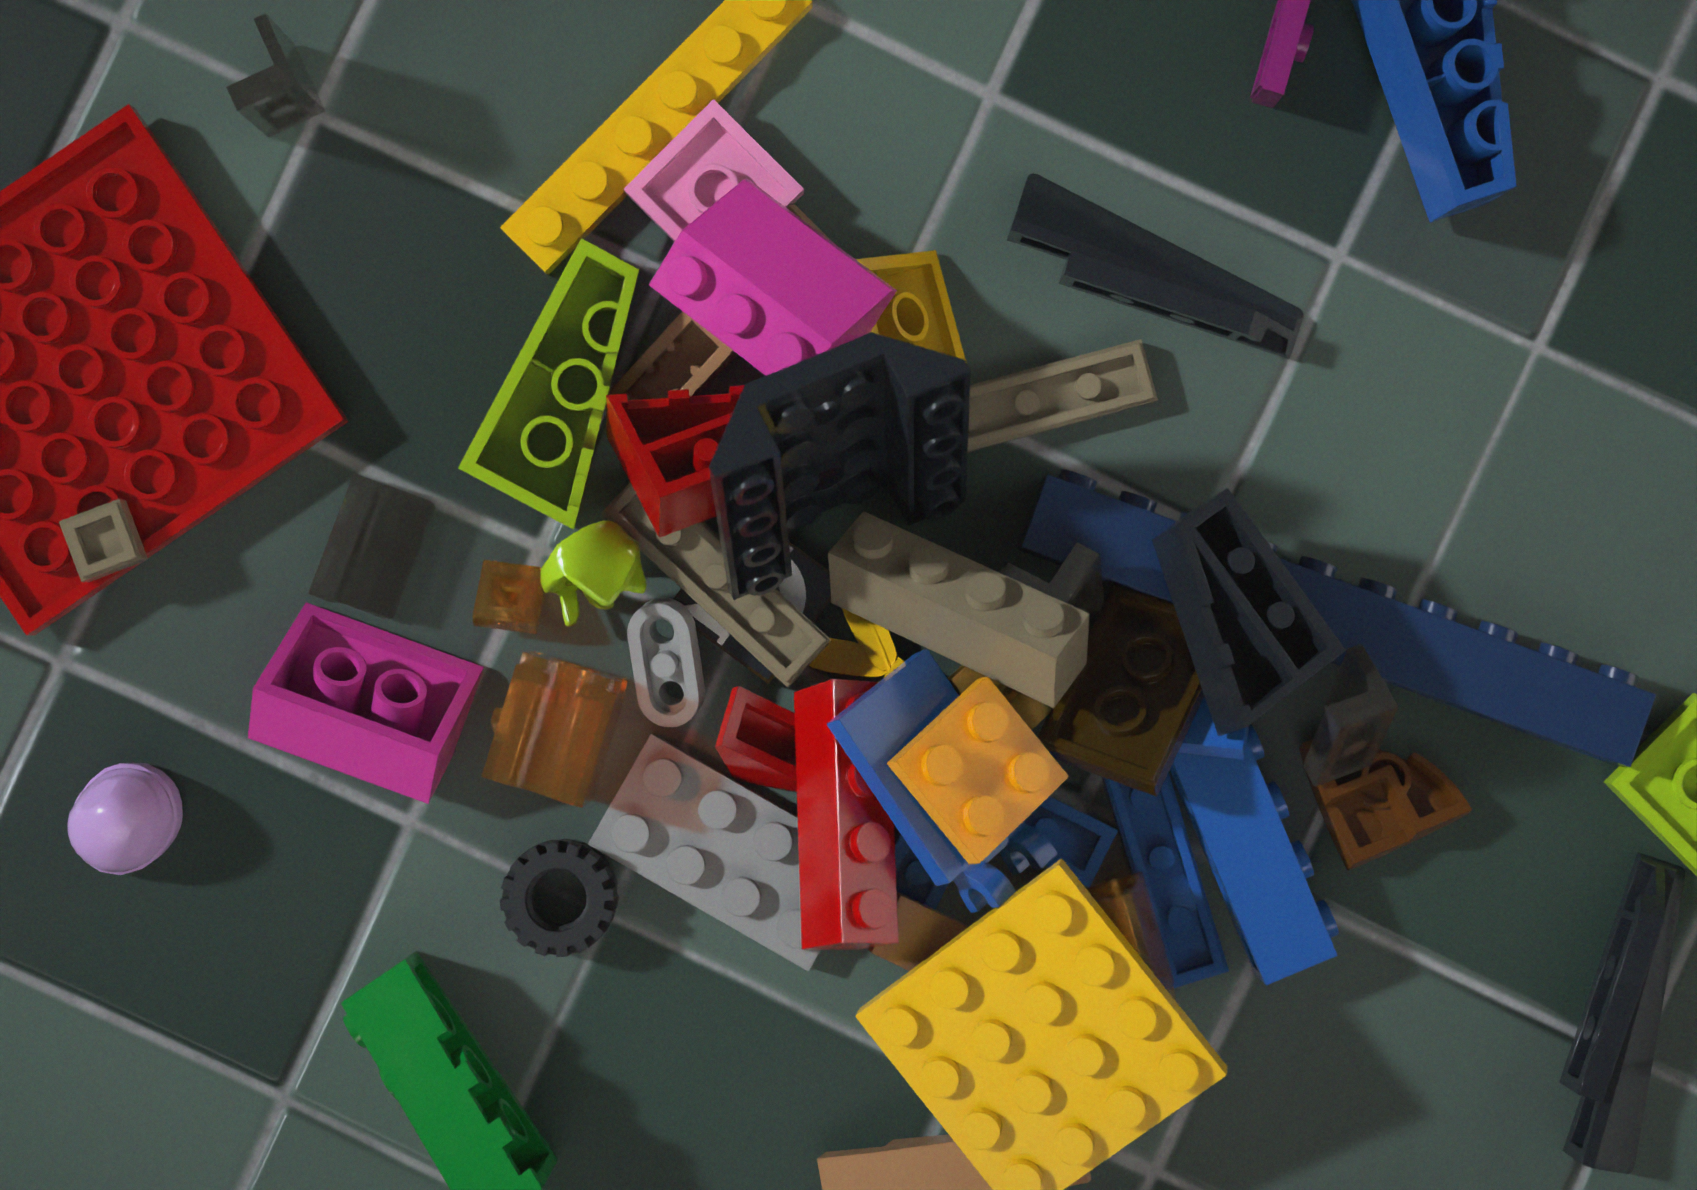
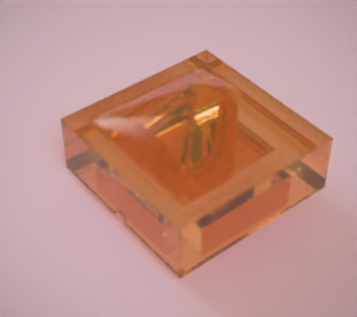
M483 560L472 615L474 626L537 634L545 595L540 582L541 567Z

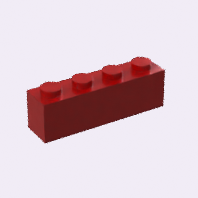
M831 679L794 692L802 949L860 950L899 944L894 823L827 726L828 722L878 682Z

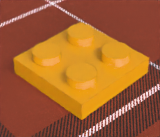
M988 676L973 682L886 763L969 864H980L1069 777Z

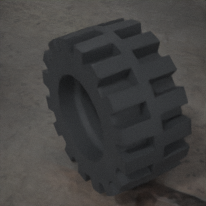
M574 839L549 840L528 849L512 864L501 886L503 894L500 899V909L505 913L506 920L504 923L508 931L512 930L518 937L516 941L523 947L528 945L535 949L536 954L543 956L552 954L556 955V957H567L570 954L580 953L589 948L607 931L618 906V882L615 873L613 874L608 866L610 863L603 855L597 854L593 847L586 843L574 842ZM556 870L567 871L576 876L584 885L587 895L586 907L581 916L565 924L552 923L543 918L536 909L533 899L534 889L539 879L546 873Z

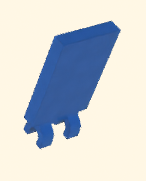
M925 649L913 654L828 722L827 726L935 885L940 886L954 881L959 889L962 900L971 913L978 912L987 903L991 908L1001 906L1016 890L999 869L988 864L994 856L1001 851V856L1012 875H1017L1029 865L1034 870L1041 869L1058 853L1044 834L1023 821L980 864H969L886 764L959 696L929 650Z

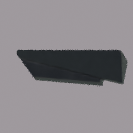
M1637 853L1559 1081L1565 1087L1581 1095L1562 1151L1587 1167L1623 1174L1631 1173L1635 1167L1685 880V870L1682 867L1642 853Z

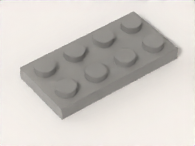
M652 733L588 845L809 971L821 950L802 949L798 816Z

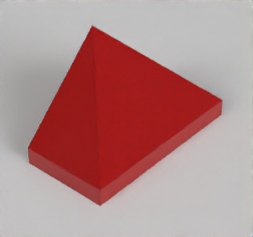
M740 686L732 688L715 748L734 780L797 792L794 712Z

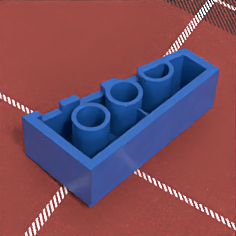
M1352 0L1429 222L1431 223L1486 205L1517 187L1508 103L1502 102L1499 71L1504 69L1502 43H1496L1493 7L1497 5V0Z

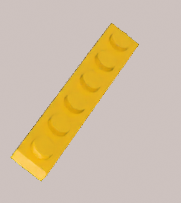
M724 0L500 227L501 230L549 275L577 247L580 239H585L627 196L624 188L713 99L719 103L813 8L812 1Z

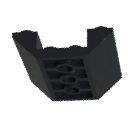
M871 332L745 384L709 465L728 590L733 600L748 594L759 596L771 592L785 578L792 576L788 528L798 529L814 522L822 512L844 503L858 504L866 501L875 495L879 488L886 485L908 526L923 519L934 521L944 518L966 501L971 370L965 360Z

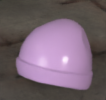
M119 763L104 768L88 782L77 797L69 813L67 827L70 843L76 853L86 863L100 872L123 875L141 870L169 848L181 828L183 811L179 790L174 781L162 770L147 763Z

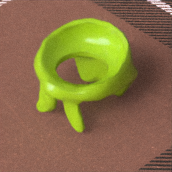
M609 520L590 524L562 540L541 567V586L545 593H556L559 595L564 624L567 627L574 626L579 618L580 609L577 590H581L587 601L594 607L608 610L614 607V601L623 591L644 593L647 586L641 564L639 542L630 537L617 522Z

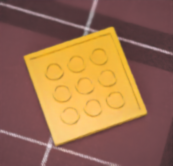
M1062 858L1015 892L1001 906L992 909L860 1007L855 1015L864 1029L993 1190H1064L1227 1075L1228 1066Z

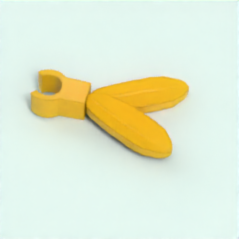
M842 608L858 643L829 638L831 643L809 666L831 673L862 677H882L885 675L883 677L885 678L905 661L899 657L896 660V649L889 630Z

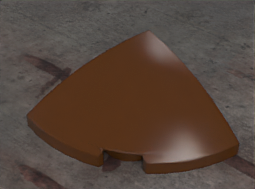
M1353 734L1330 735L1303 742L1299 746L1304 768L1317 805L1347 871L1431 834L1466 816L1472 811V808L1456 785L1430 761L1417 753L1411 754L1405 760L1395 754L1376 749L1380 745L1379 738Z

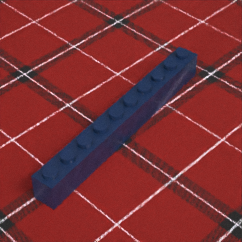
M1061 469L1058 478L1047 475L1042 479L1017 550L1105 582L1173 603L1152 539L1177 521L1154 513L1157 502L1127 491H1121L1118 500L1094 491L1097 485L1096 480L1066 469ZM1181 512L1179 519H1181L1187 513ZM1268 542L1276 553L1278 546ZM1301 556L1298 565L1280 559L1346 650L1330 663L1600 761L1631 767L1656 694L1636 687L1639 676L1601 664L1598 673L1576 666L1578 654L1551 644L1541 643L1538 651L1515 644L1519 633L1494 623L1481 621L1478 630L1455 622L1458 614L1457 610L1433 601L1421 599L1418 608L1396 601L1395 597L1398 589L1372 579L1361 577L1358 586L1349 584L1335 578L1338 570L1337 567L1311 557Z

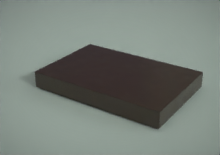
M1116 584L1113 585L1088 635L1086 665L1057 705L1051 709L1037 737L1055 760L1157 797L1204 698V693L1174 604Z

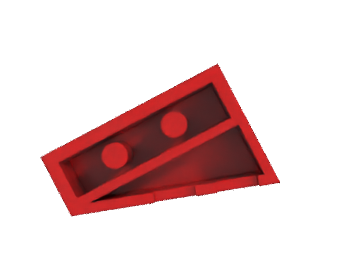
M745 385L730 386L729 393L699 396H690L689 389L669 390L668 398L628 401L627 394L606 395L607 438L659 538L717 516L709 465Z

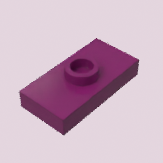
M1277 0L1250 96L1252 103L1273 108L1284 95L1293 61L1301 63L1304 61L1314 30V25L1304 23L1310 0Z

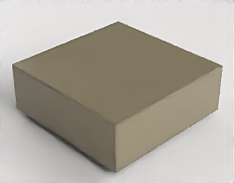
M124 499L114 500L59 521L81 582H91L148 560L128 504Z

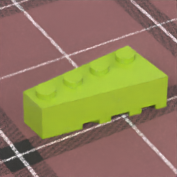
M583 238L580 239L458 469L574 530L606 404V395L609 393L639 269Z

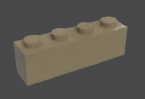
M863 511L828 552L832 604L982 675L988 676L1052 708L1057 705L1086 665L1089 613Z

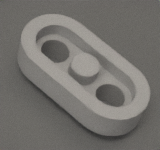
M655 598L645 603L633 614L627 629L637 700L643 714L653 723L663 727H678L691 720L699 711L705 699V684L696 625L692 614L682 603L671 598ZM658 619L666 620L673 626V637L667 638L658 632L656 628V621ZM666 682H677L683 689V698L670 696L666 690Z

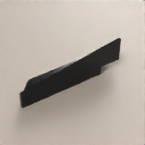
M1033 173L1027 177L1007 241L1065 259L1066 262L1059 284L1290 359L1304 317L1303 311L1300 308L1038 174Z

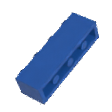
M1250 724L1244 760L1178 752L1169 771L1254 975L1262 983L1269 985L1338 956L1331 938L1339 935V930L1325 900L1322 899L1315 902L1306 881L1307 878L1314 876L1312 864L1299 840L1290 843L1281 821L1289 817L1288 807L1275 781L1267 784L1264 781L1256 761L1264 758L1265 755L1258 735L1252 724Z

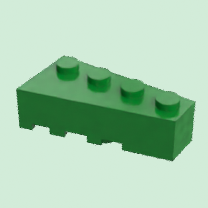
M417 951L341 1002L342 1007L347 1013L343 1016V1021L348 1032L362 1048L367 1047L379 1068V1074L385 1087L398 1100L450 1190H541L544 1187L558 1161L557 1157Z

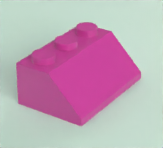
M743 179L681 231L649 283L650 287L766 376L869 334L897 292L896 289L747 179Z
M306 602L253 687L248 738L429 804L452 759L484 667Z

